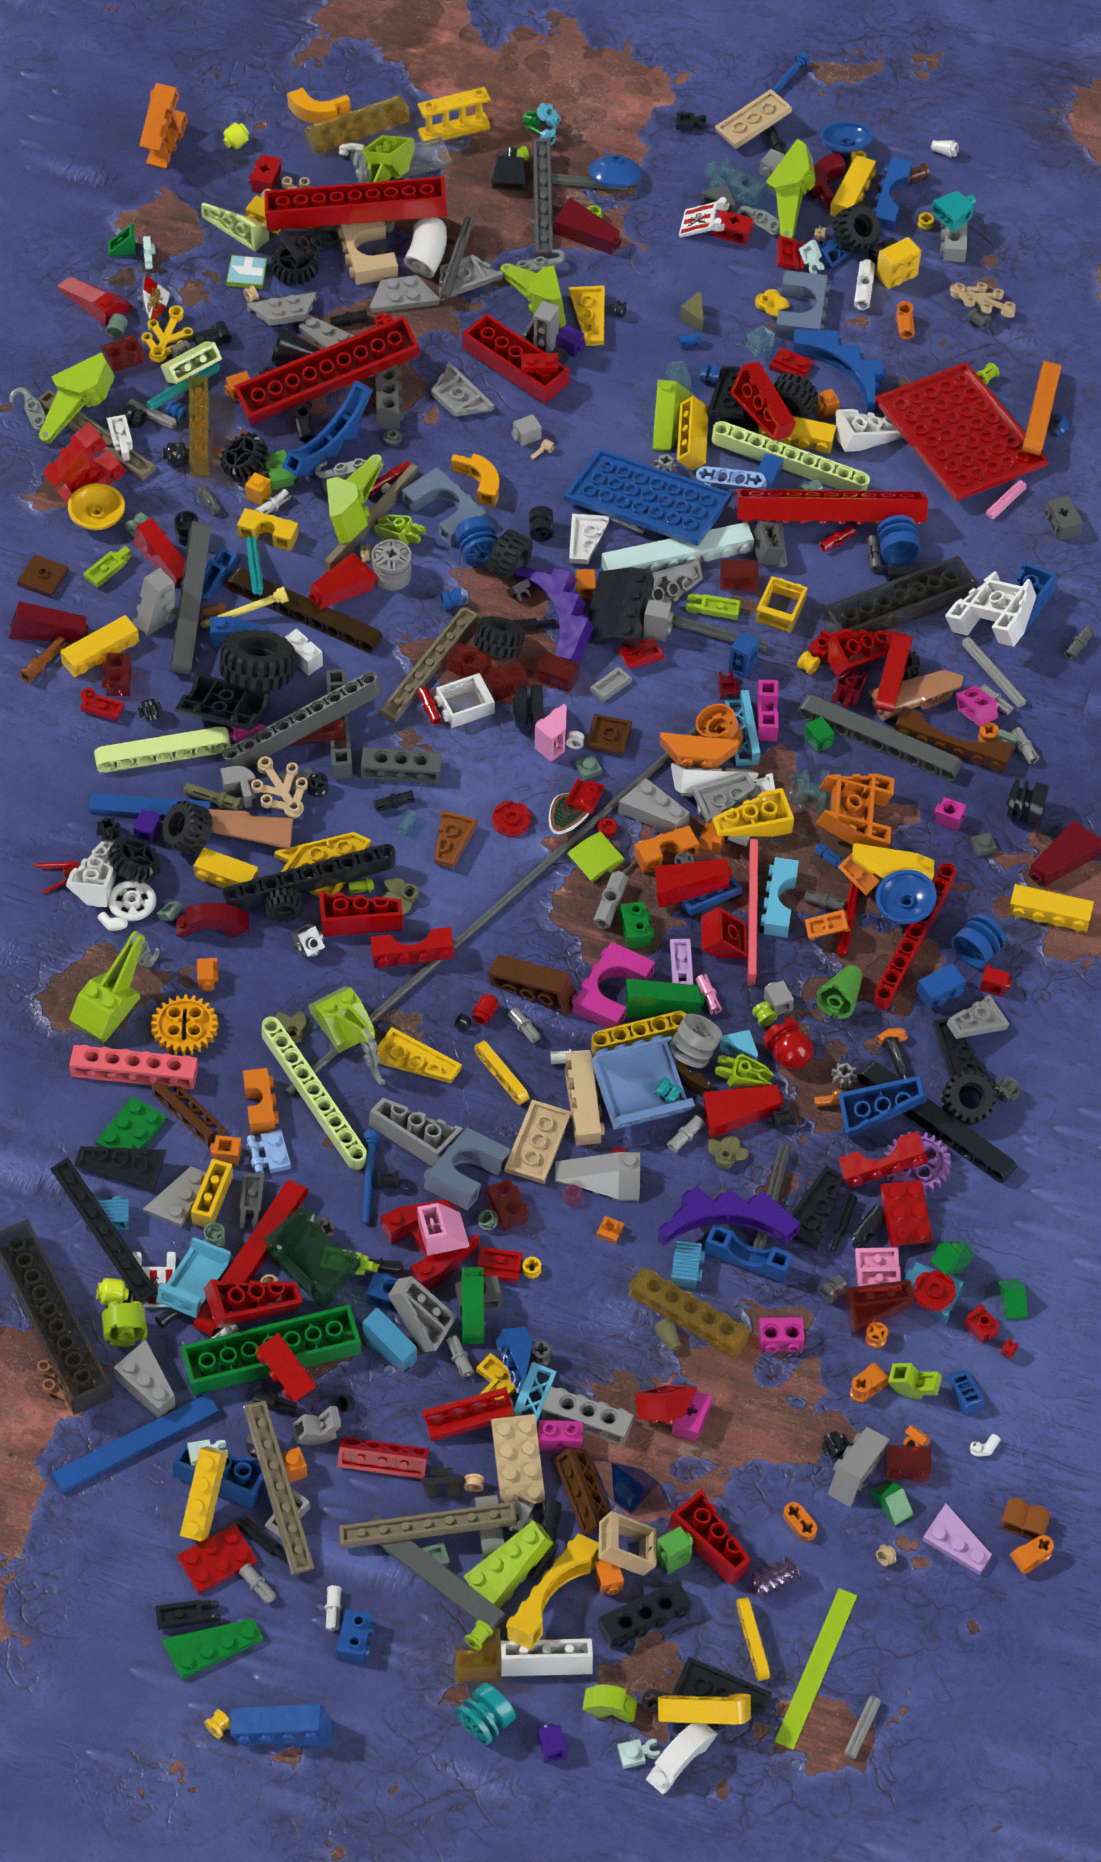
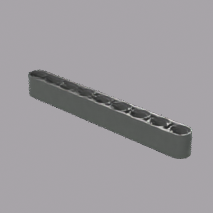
M192 521L190 525L170 672L189 675L191 671L211 532L210 524Z
M374 672L365 673L227 748L223 752L227 767L242 766L248 768L257 763L261 757H268L377 698L383 691L377 674Z
M806 695L797 710V714L808 722L822 716L834 733L946 781H954L963 765L961 759L814 695Z

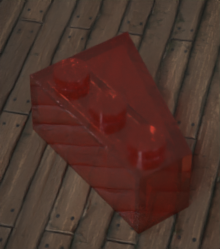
M911 1280L847 1288L844 1298L851 1335L854 1336L866 1330L873 1322H883L910 1309L914 1302Z

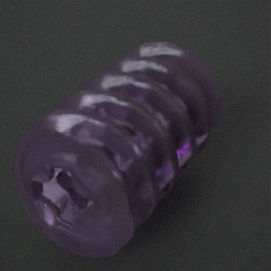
M787 1556L782 1561H776L775 1566L770 1564L767 1569L762 1568L759 1573H752V1585L758 1598L764 1600L763 1592L770 1597L772 1596V1588L778 1593V1585L786 1589V1581L794 1585V1577L799 1581L802 1578L797 1565Z

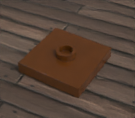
M34 554L19 577L17 586L52 598L69 572V566Z
M594 714L586 742V749L624 756L633 721Z

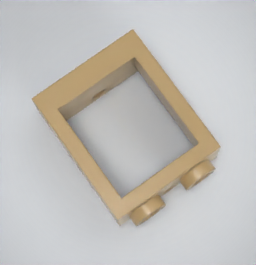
M613 1511L599 1521L600 1560L641 1576H645L650 1570L655 1568L657 1564L656 1528ZM619 1534L639 1542V1556L619 1549Z

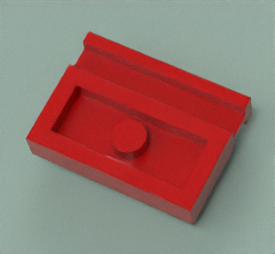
M780 235L777 239V267L791 271L795 269L798 272H802L804 261L799 249L804 246V242L801 241L799 243L796 242V239Z
M781 347L773 358L772 363L769 364V370L781 375L791 372L806 377L813 367L814 361Z
M654 637L639 641L638 649H634L629 645L618 647V654L621 655V659L628 670L664 659V653L658 643L655 642Z
M578 777L566 799L565 806L572 805L574 809L593 814L604 793L605 785L589 780L584 782Z
M481 1246L477 1267H483V1276H498V1281L518 1284L523 1252Z

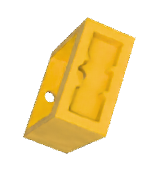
M771 576L756 609L755 622L791 633L806 601L808 587ZM773 593L798 600L792 615L767 607Z

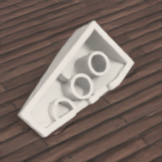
M855 409L836 411L837 440L845 452L862 451L903 438L886 416L880 418L870 412L867 415L860 414Z
M671 763L675 790L680 792L681 796L687 797L693 796L692 791L694 788L745 772L749 773L751 779L758 777L757 772L747 769L726 768L725 771H722V768L717 767L706 770L699 766L684 767L680 764Z
M107 839L102 841L92 851V855L88 859L84 858L81 861V866L77 869L74 868L69 875L66 886L86 905L107 907L117 872L113 871V867L109 865L110 861L107 858L109 849L116 840H113V842Z

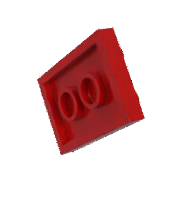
M922 1180L880 1185L890 1247L931 1244L933 1239Z
M236 1524L176 1555L178 1562L198 1595L240 1573V1569L246 1564H251L252 1566L257 1564L255 1555Z

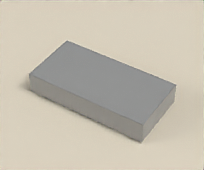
M618 666L590 687V691L599 700L605 702L630 684L632 678Z

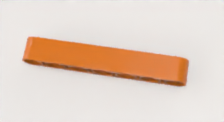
M1045 360L1042 363L1022 451L1039 456L1041 454L1062 366L1060 364Z

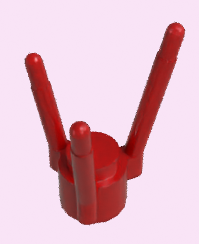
M78 860L34 863V867H41L43 870L62 869L64 877L68 876V878L74 868L80 867ZM68 878L43 890L42 893L46 894L65 885Z

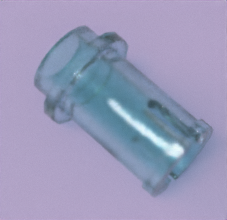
M411 809L405 811L403 819L396 829L398 833L407 836L413 824L418 821V814Z

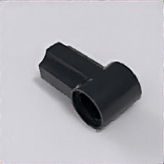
M223 321L214 323L210 329L193 333L196 346L205 341L225 346L232 341L231 333Z
M306 404L297 405L295 407V425L297 426L299 441L305 444L315 438L311 408Z

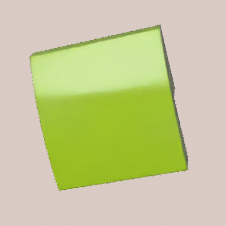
M601 831L585 839L567 853L592 883L607 870L612 872L625 860Z

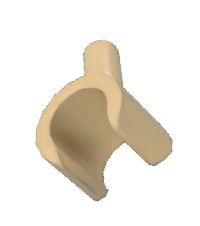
M545 439L539 450L533 453L530 458L533 460L544 451L551 453L554 450V443Z

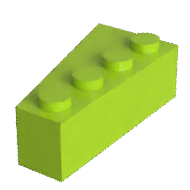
M531 1521L463 1577L470 1587L500 1609L507 1600L509 1601L517 1586L521 1582L523 1583L528 1576V1572L534 1565H537L554 1542L542 1525Z

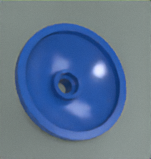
M851 121L835 122L825 126L820 131L821 143L828 149L839 153H853L862 150L873 139V133L870 128L861 123Z
M612 154L599 157L589 166V175L595 182L604 186L627 187L641 179L642 169L633 159L623 155Z
M900 870L891 873L881 881L876 891L878 910L886 919L897 924H913L923 920L932 912L937 899L933 882L926 875L915 870Z

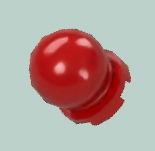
M787 1017L784 1019L785 1023L779 1026L774 1024L767 1030L763 1036L765 1042H762V1044L768 1051H773V1056L778 1064L785 1069L793 1071L809 1064L813 1057V1044L808 1035L799 1031L800 1025L796 1019Z

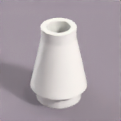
M933 140L931 151L950 158L952 156L956 157L959 145L954 140Z

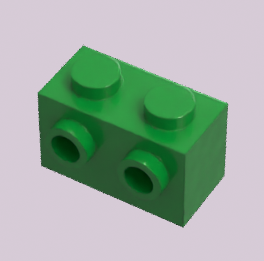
M644 902L621 904L620 920L627 949L651 946V938H654V928L649 926V921H651L650 910L646 909Z
M963 1240L943 1241L935 1249L936 1254L930 1261L945 1275L961 1274L975 1257V1254L971 1251L972 1247Z

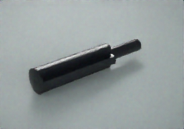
M537 618L512 620L522 626L524 630L537 629V626L556 624L555 619L538 621Z
M896 1038L886 1039L884 1044L899 1078H909L910 1071Z
M847 1193L845 1195L834 1228L835 1237L830 1248L833 1252L837 1251L841 1236H845L855 1203L858 1199L854 1194Z
M247 1516L240 1519L237 1526L269 1554L274 1553L289 1565L286 1554L278 1548L276 1541Z

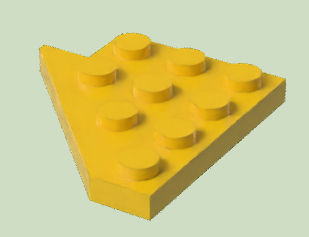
M351 832L290 847V849L277 850L274 853V857L287 863L281 871L283 872L368 849L371 845V839ZM346 882L309 891V893L318 897L319 891H326V894L336 895V892L339 893Z

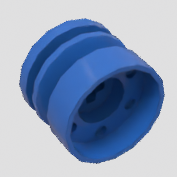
M895 515L886 518L878 525L877 535L881 556L886 563L901 565L911 563L918 558L921 546L914 519L909 516Z
M485 516L470 517L462 521L455 529V537L464 562L470 566L477 567L489 564L490 554L498 540L493 522Z
M976 914L952 938L951 944L953 950L963 962L974 968H982L1005 945L1006 937L1001 927L994 920L983 914Z

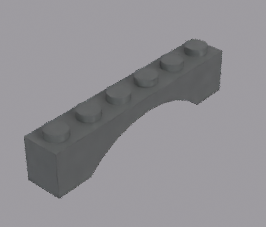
M346 669L326 670L327 694L347 684ZM347 713L329 723L333 779L352 778L349 717Z

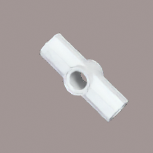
M865 259L859 265L854 307L858 310L864 311L870 307L875 263L871 260Z

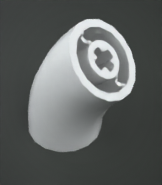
M436 217L419 220L414 225L412 243L404 258L405 264L413 272L425 278H432L445 252L447 231L446 225L442 220Z

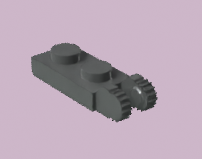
M243 1173L239 1209L241 1229H245L246 1214H254L252 1220L253 1229L259 1223L265 1180L264 1174Z

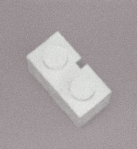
M295 629L285 637L295 649L294 663L308 676L323 666L322 651L311 641L308 643V638L298 629Z

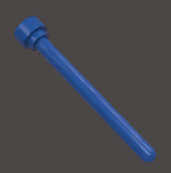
M800 51L796 55L795 63L772 88L776 94L799 68L805 67L810 62V57L807 53Z
M367 1130L363 1134V1142L367 1147L362 1222L365 1225L371 1222L375 1147L380 1143V1133L375 1130Z

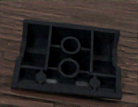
M630 567L599 571L588 614L589 621L594 626L588 643L605 645L612 641L625 643L634 649H638L644 625V615L655 581L650 569Z
M196 673L190 693L182 696L175 708V712L250 731L263 722L270 710V692L243 690L238 686H232L230 682H226L223 679Z

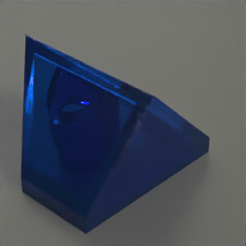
M611 1462L614 1502L631 1515L659 1482L642 1469Z

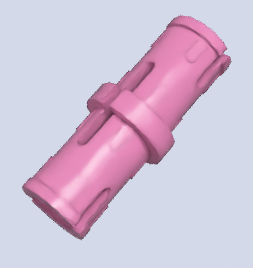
M703 974L698 976L695 981L699 985L701 993L704 994V1001L708 1006L710 1014H718L722 1011V1007L717 999L716 990L711 986L706 974H704V977Z

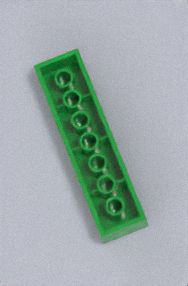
M350 1305L181 1346L182 1359L192 1396L270 1377V1367L267 1363L263 1365L256 1354L258 1353L257 1348L277 1333L282 1336L305 1368L361 1354V1341Z

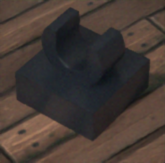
M526 579L506 591L509 597L516 594L515 599L520 603L523 601L521 593L525 594L526 598L531 597L530 591L526 589L531 584Z

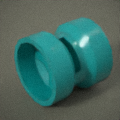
M664 1076L655 1087L653 1093L658 1097L662 1096L665 1102L670 1104L675 1101L682 1088L677 1084L673 1085L670 1079Z

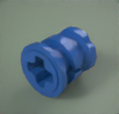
M172 400L168 403L165 414L177 419L182 424L189 417L190 408Z

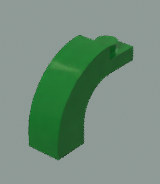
M462 1267V1344H484L483 1267Z

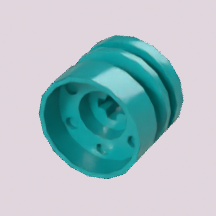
M482 1683L472 1693L474 1701L465 1699L463 1705H459L455 1709V1713L470 1735L480 1743L489 1745L492 1742V1737L499 1735L497 1727L501 1729L507 1728L516 1719V1714L510 1703L496 1688L488 1683Z

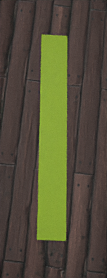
M838 1588L774 1742L794 1750L858 1595Z

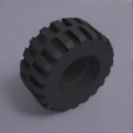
M246 629L242 632L236 631L228 635L222 642L219 664L220 674L226 682H230L232 686H238L243 690L248 689L252 692L276 691L278 688L281 689L287 685L293 678L295 649L290 641L285 637H280L277 633H270V631L266 630L259 631V629Z

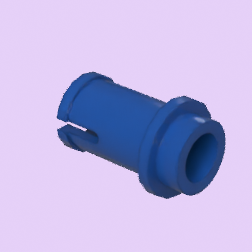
M696 331L694 334L678 336L680 348L695 344L699 346L702 343L701 334Z

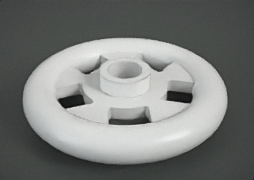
M131 880L119 883L111 890L108 906L116 917L124 918L127 921H137L152 913L156 906V894L148 884L144 882L139 884L137 881L132 883ZM136 888V891L132 890L127 892V889ZM146 893L148 899L142 900L141 895ZM118 895L123 896L122 902L116 901ZM142 905L144 909L138 912L136 909ZM122 907L129 909L128 913L122 911Z

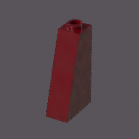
M572 198L567 200L554 220V234L610 255L614 253L615 249H619L621 245L620 230Z
M18 601L11 622L9 639L55 641L60 636L65 639L63 642H77L83 638V635L87 636L89 625L86 624L87 616Z
M1073 820L1031 864L1028 876L1034 882L1044 887L1100 856L1101 838Z

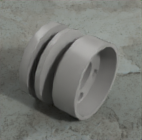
M394 539L384 540L375 545L371 556L372 571L377 575L375 584L379 588L388 591L404 588L410 582L412 575L411 551L404 542Z
M687 1014L681 1021L678 1032L675 1033L671 1040L669 1049L671 1054L680 1062L691 1067L703 1068L707 1066L712 1057L713 1050L716 1049L723 1034L720 1028L711 1020L697 1014Z

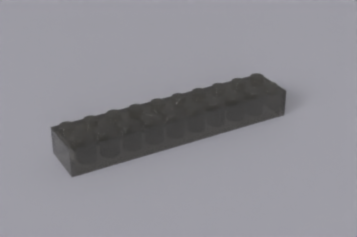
M24 1220L1 1230L0 1267L73 1415L114 1398L111 1383L29 1220Z

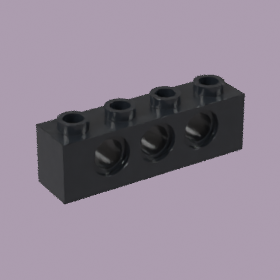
M679 1580L600 1616L598 1618V1627L610 1649L616 1646L622 1647L632 1638H641L651 1629L656 1627L657 1629L662 1628L675 1618L681 1619L690 1612L691 1601ZM663 1604H667L671 1608L665 1610L662 1609L660 1606ZM645 1613L649 1614L651 1617L648 1619H643L640 1615ZM622 1623H628L631 1625V1627L622 1628L620 1625Z

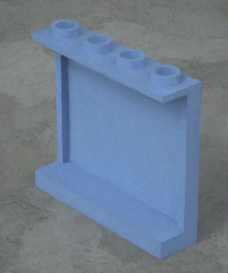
M663 1035L656 1036L648 1042L639 1040L631 1046L622 1044L610 1051L607 1048L601 1049L590 1060L614 1130L685 1113L695 1106L693 1098H686L668 1046V1042L672 1039L671 1036L665 1038ZM664 1076L670 1079L673 1085L677 1084L682 1088L678 1097L670 1104L666 1103L662 1096L658 1097L653 1093L655 1087Z

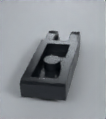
M194 1600L157 1605L155 1609L158 1630L218 1622L221 1619L220 1613L202 1614L201 1610L216 1609L219 1607V1601Z

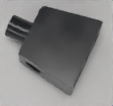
M509 147L507 148L506 155L498 156L491 179L492 188L525 191L523 157L517 156L516 148Z

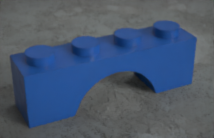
M891 157L890 163H886L884 170L886 177L882 178L880 183L882 191L877 193L875 203H877V208H873L876 211L875 215L880 218L879 224L884 229L894 231L899 206L891 200L890 194L898 187L907 186L912 161Z
M714 1224L705 1243V1254L781 1283L785 1282L792 1265V1253L776 1247L765 1250L753 1248L740 1241L733 1231Z

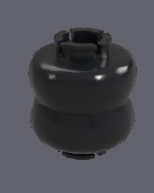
M169 442L167 443V448H163V460L167 459V464L170 466L176 464L183 466L186 464V460H190V448L187 449L186 444L183 442L177 444Z

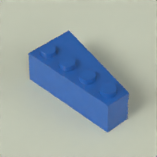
M1023 561L1016 585L1023 586L1026 580L1029 579L1037 595L1024 632L1025 634L1057 590V574Z
M920 1076L838 1093L845 1132L849 1139L927 1102L924 1083Z
M183 1445L173 1461V1477L192 1484L196 1466H191L188 1448ZM228 1453L218 1495L253 1509L266 1486L260 1463L254 1460L253 1457L245 1456V1458H239Z
M321 1704L232 1708L230 1735L236 1743L241 1745L252 1743L331 1747L333 1720Z

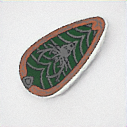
M569 793L557 795L551 803L548 823L554 834H563L573 830L590 814L574 809L572 805L565 806Z

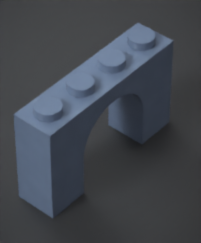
M784 270L781 296L802 298L809 301L814 307L804 313L778 311L775 336L793 338L794 329L824 330V324L821 321H825L826 310H823V307L827 308L828 297L825 296V294H829L830 283H827L828 275Z
M437 467L402 490V502L414 513L437 500L449 501L456 505L458 510L439 523V536L450 547L457 543L455 529L462 521L475 516L486 517L484 508L478 506L470 495H466L458 484L453 483L445 472H441Z
M467 1127L462 1134L458 1135L452 1145L449 1144L446 1147L444 1154L437 1157L434 1166L426 1170L423 1177L425 1179L424 1189L468 1211L478 1199L481 1184L459 1173L454 1166L463 1163L474 1164L498 1176L506 1166L511 1149Z

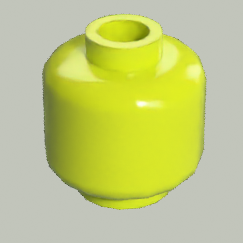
M233 123L224 130L223 135L225 138L223 141L228 148L232 146L234 149H239L248 142V135L250 133L242 123Z
M104 1278L101 1283H98L96 1299L100 1300L103 1306H108L113 1301L123 1303L124 1300H128L129 1288L125 1287L123 1280Z

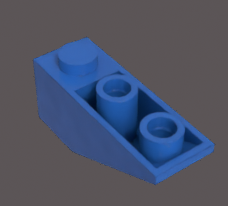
M526 1327L502 1329L496 1341L497 1349L503 1357V1364L509 1371L510 1381L514 1384L517 1393L521 1392L526 1378L533 1344Z

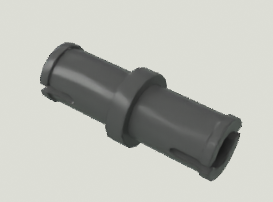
M1084 626L1079 635L1073 638L1072 644L1064 652L1067 659L1075 660L1079 652L1086 648L1088 640L1095 633L1091 626Z
M807 889L804 897V902L819 905L822 909L829 908L840 911L844 910L846 906V900L831 897L828 893L821 894L811 891L810 889Z

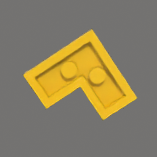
M490 1353L476 1367V1372L490 1382L480 1394L506 1387L510 1396L516 1391L514 1384L510 1381L508 1369L493 1354ZM501 1396V1397H498V1398H494V1399H496V1400H497V1399H501V1398H504V1396Z

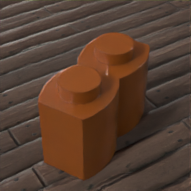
M1009 1498L999 1528L1033 1540L1045 1534L1051 1513L1043 1506H1030L1020 1498Z

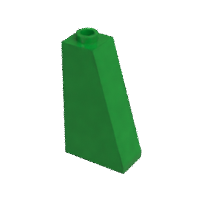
M626 979L625 1007L627 1018L653 1017L676 1011H682L686 1014H699L701 1005H704V994L700 993L699 985Z

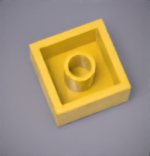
M907 237L880 250L876 272L878 279L888 289H891L909 279L915 278L918 275L921 256L920 248Z

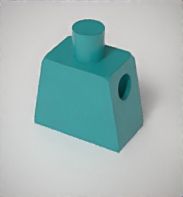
M955 191L933 200L931 213L949 230L955 233L972 218L973 205L976 204V198L972 194L964 197L960 192Z

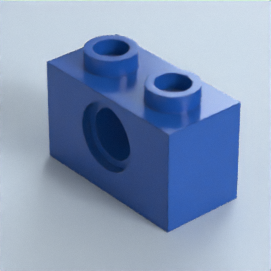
M742 631L731 646L729 670L743 678L747 677L757 663L759 639Z
M375 1272L366 1292V1303L399 1314L388 1297L389 1293H387L392 1290L398 1279L393 1278L387 1273Z

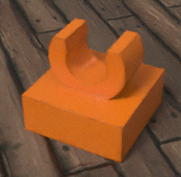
M605 1216L596 1237L616 1244L625 1223Z
M910 1425L905 1431L909 1436L904 1439L903 1444L908 1445L913 1440L915 1447L912 1451L918 1452L921 1445L928 1446L932 1439L916 1426Z

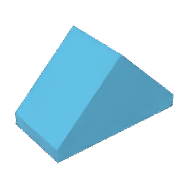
M750 1030L722 1036L719 1042L720 1051L734 1058L744 1054L757 1061L758 1052Z

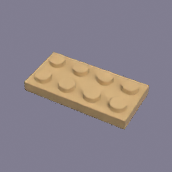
M770 89L716 125L715 129L719 135L737 149L791 113L792 108Z
M532 1100L504 1172L545 1184L572 1112Z
M535 1414L491 1419L500 1502H511L516 1494L534 1504H542L545 1500Z

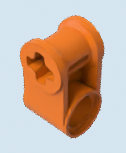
M877 1363L870 1364L863 1372L853 1378L852 1388L850 1389L851 1399L858 1403L865 1402L888 1385L889 1375Z
M1046 1535L1038 1536L1027 1544L1016 1548L1010 1554V1557L1021 1573L1027 1574L1038 1565L1050 1559L1054 1548L1053 1540Z

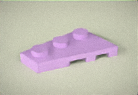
M947 1504L944 1505L923 1536L922 1541L978 1575L982 1573L992 1556Z

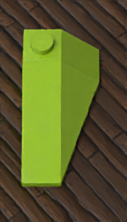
M658 380L652 451L671 452L678 440L680 403L694 394L677 381Z

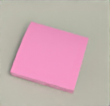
M898 1247L855 1249L858 1289H901Z

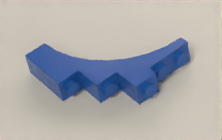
M794 329L793 352L801 356L821 360L845 373L861 392L865 402L866 414L868 412L874 413L875 407H878L875 393H878L882 379H885L886 368H882V360H863L864 354L860 353V345H841L838 331Z
M355 381L341 408L328 425L307 444L297 449L289 450L282 468L295 476L316 475L315 468L317 465L323 463L327 457H337L344 440L356 438L362 425L360 419L373 389L360 381Z

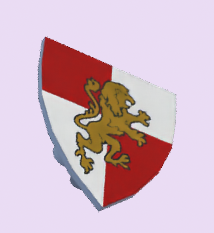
M144 275L142 295L138 296L137 300L139 303L143 302L142 311L146 313L148 320L159 317L165 310L170 292L147 275Z

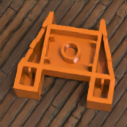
M156 83L155 88L150 92V103L139 147L150 149L146 161L147 165L167 169L171 161L172 151L175 152L177 149L175 143L177 140L181 141L188 119L185 112L175 110L179 98L176 87Z
M841 774L827 775L819 790L832 793L830 811L824 810L816 825L852 845L857 843L887 848L891 840V827L874 823L873 810L874 804L885 807L893 796L894 778L880 774H869L868 776H860V774H853L852 776H841Z

